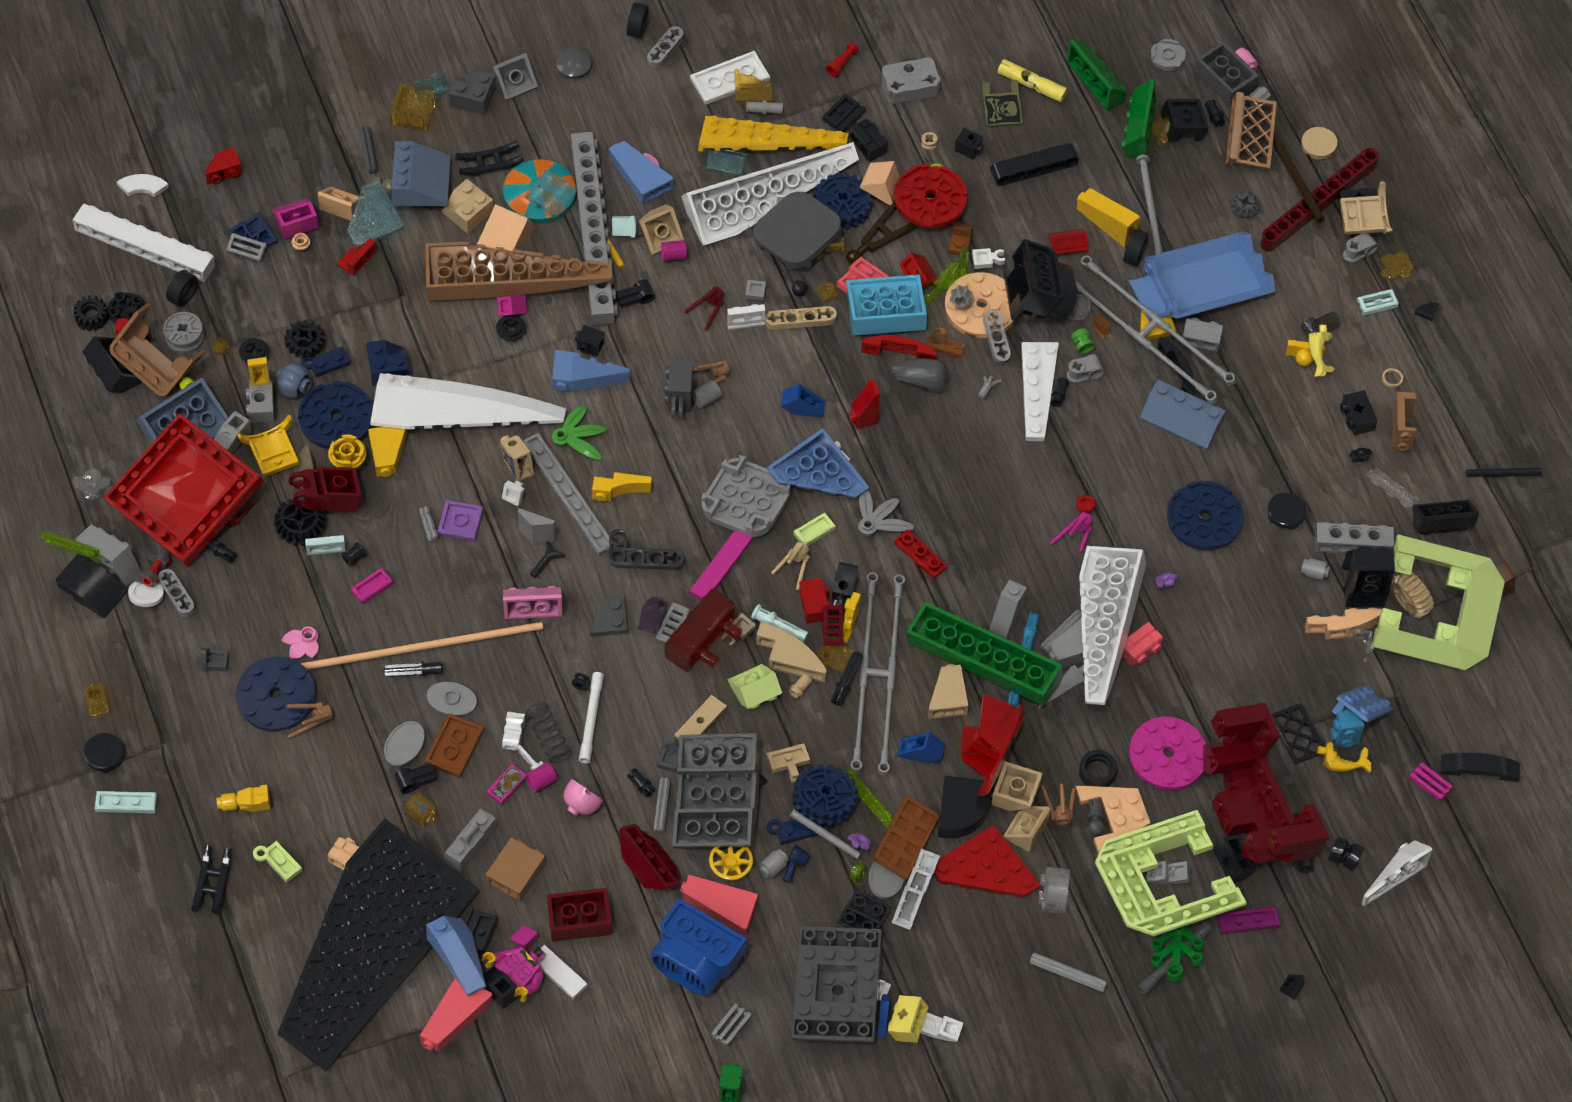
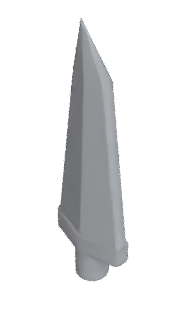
M1084 664L1080 668H1077L1075 665L1070 667L1060 679L1047 703L1085 681L1083 675Z

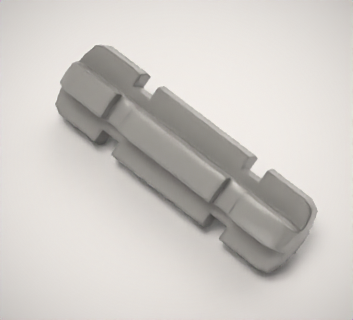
M427 506L421 507L419 513L427 533V538L430 542L436 541L438 533L435 529L430 509Z

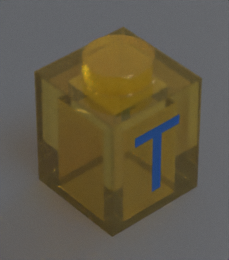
M418 792L404 805L405 815L422 828L427 823H432L436 817L435 805Z

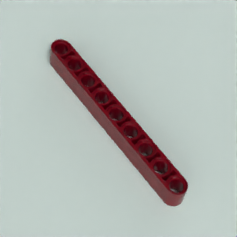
M1366 148L1311 192L1321 212L1339 198L1341 190L1351 189L1376 168L1379 157L1376 149ZM1304 198L1263 231L1260 246L1264 251L1270 252L1275 250L1314 218Z

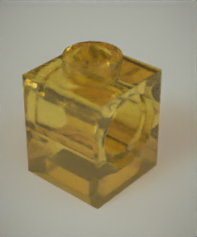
M93 683L83 687L90 717L108 713L109 708L103 683Z

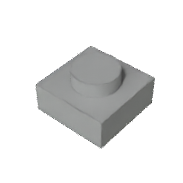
M748 280L745 299L764 301L766 282Z

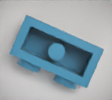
M1351 710L1337 712L1335 720H1333V728L1330 729V737L1332 741H1335L1336 747L1348 748L1360 743L1365 726L1363 719Z

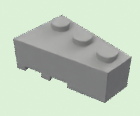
M91 524L75 539L83 554L99 565L101 563L109 569L108 572L119 576L120 582L125 586L135 578V572H141L131 552L132 547L127 542L119 541L115 535L107 534L101 527L97 528Z

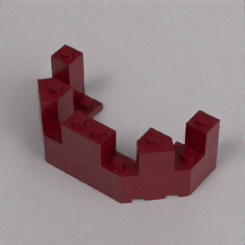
M1266 703L1218 710L1211 723L1218 738L1223 737V742L1203 745V772L1209 775L1223 773V783L1226 791L1218 792L1211 803L1226 836L1247 832L1248 836L1242 842V856L1257 863L1273 860L1289 863L1314 858L1329 839V835L1313 803L1306 804L1295 819L1266 759V755L1281 736Z

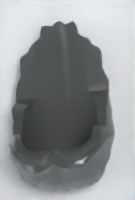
M928 358L905 359L890 367V374L894 375L899 382L911 383L935 393H942L948 388L947 384L950 381L949 370L941 361Z

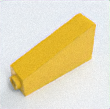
M1091 188L1086 192L1080 193L1077 197L1076 209L1125 248L1133 230H1138L1140 216Z

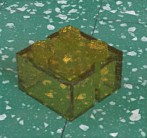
M400 84L390 111L391 125L405 128L410 125L411 129L427 132L436 105L435 90L419 87V101H417L416 87Z

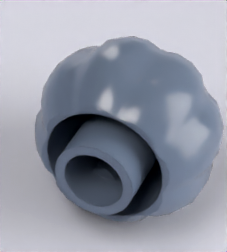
M298 363L286 365L283 369H279L276 374L279 391L289 398H296L306 394L312 384L308 369Z

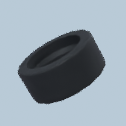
M637 2L633 3L627 23L628 36L637 38L643 36L649 13L648 5Z
M1137 229L1133 230L1124 253L1123 261L1134 266L1139 265L1147 245L1148 233Z
M186 270L179 271L167 288V300L179 307L185 306L196 292L198 286L197 276Z
M1093 750L1083 756L1080 762L1079 776L1086 786L1109 787L1114 782L1117 774V762L1110 753L1103 750ZM1093 761L1103 762L1110 768L1109 775L1104 778L1092 777L1087 772V765Z

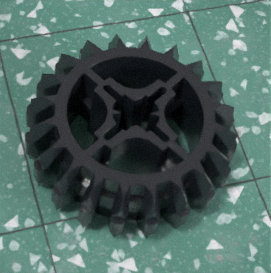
M290 498L288 504L283 502L282 507H278V513H275L274 526L276 527L277 534H280L282 540L286 539L287 543L293 541L295 546L298 542L303 546L305 539L318 538V535H322L323 529L326 527L324 510H309L296 506Z

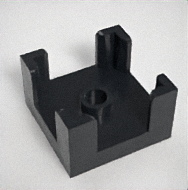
M1167 99L1160 111L1162 119L1168 115L1171 123L1167 132L1168 141H1177L1181 132H1197L1194 141H1202L1209 128L1200 99Z

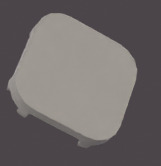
M739 455V458H733L728 461L725 459L721 463V470L706 494L703 493L702 495L703 514L711 522L733 531L736 530L752 537L762 536L770 531L787 504L791 495L790 484L777 483L766 468L747 461L746 456Z

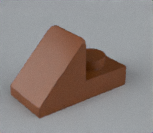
M955 222L948 254L967 257L973 225Z

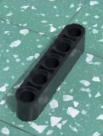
M1067 143L996 162L990 167V171L996 185L1003 186L1073 167L1079 162V158L1073 145Z

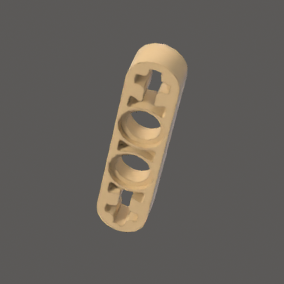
M831 306L770 311L765 315V326L770 330L832 325L836 321L837 312ZM808 314H812L815 316V318L813 320H807L805 316ZM794 316L796 321L789 322L786 318Z

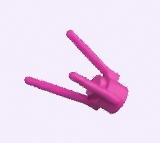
M1080 513L1077 518H1074L1072 523L1050 542V545H1053L1070 529V536L1076 530L1079 532L1085 531L1079 549L1082 552L1089 533L1093 529L1090 526L1093 523V518L1088 513Z

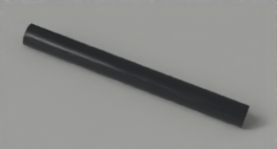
M1542 468L1466 469L1465 474L1466 477L1542 475Z

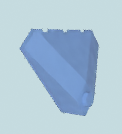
M823 428L766 468L779 484H791L809 490L817 489L825 493L847 495L850 498H856L869 488Z

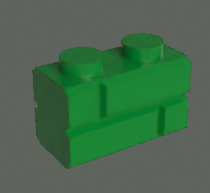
M728 1063L722 1065L719 1082V1102H740L743 1068L738 1064Z

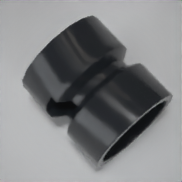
M1338 836L1328 860L1337 864L1342 862L1344 867L1354 871L1364 847L1355 843L1350 845L1348 840ZM1346 852H1349L1351 855L1346 856L1345 854Z

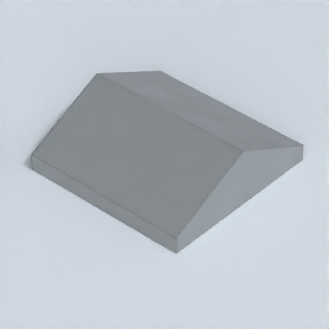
M519 508V531L533 545L546 544V541L555 543L554 520Z

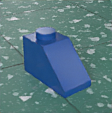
M801 384L783 390L781 407L794 415L823 417L825 400Z
M931 732L901 738L897 756L926 764L941 761L945 743Z

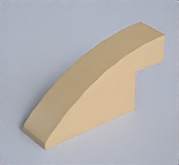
M763 622L760 623L756 644L773 648L769 658V669L800 677L802 674H807L812 680L825 683L827 670L808 646L782 629Z

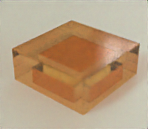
M1100 313L1095 315L1092 327L1105 339L1110 336L1111 325Z

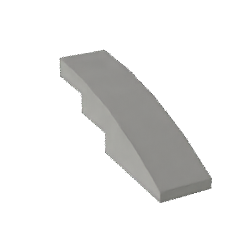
M921 849L892 920L893 924L911 930L935 873L940 855Z

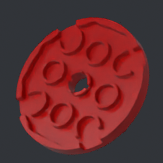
M922 164L908 169L899 177L894 190V202L899 213L912 224L926 228H938L953 223L962 215L967 203V189L963 180L951 169L941 165L940 167L929 166V164ZM933 194L935 195V199L928 197L926 198V195Z

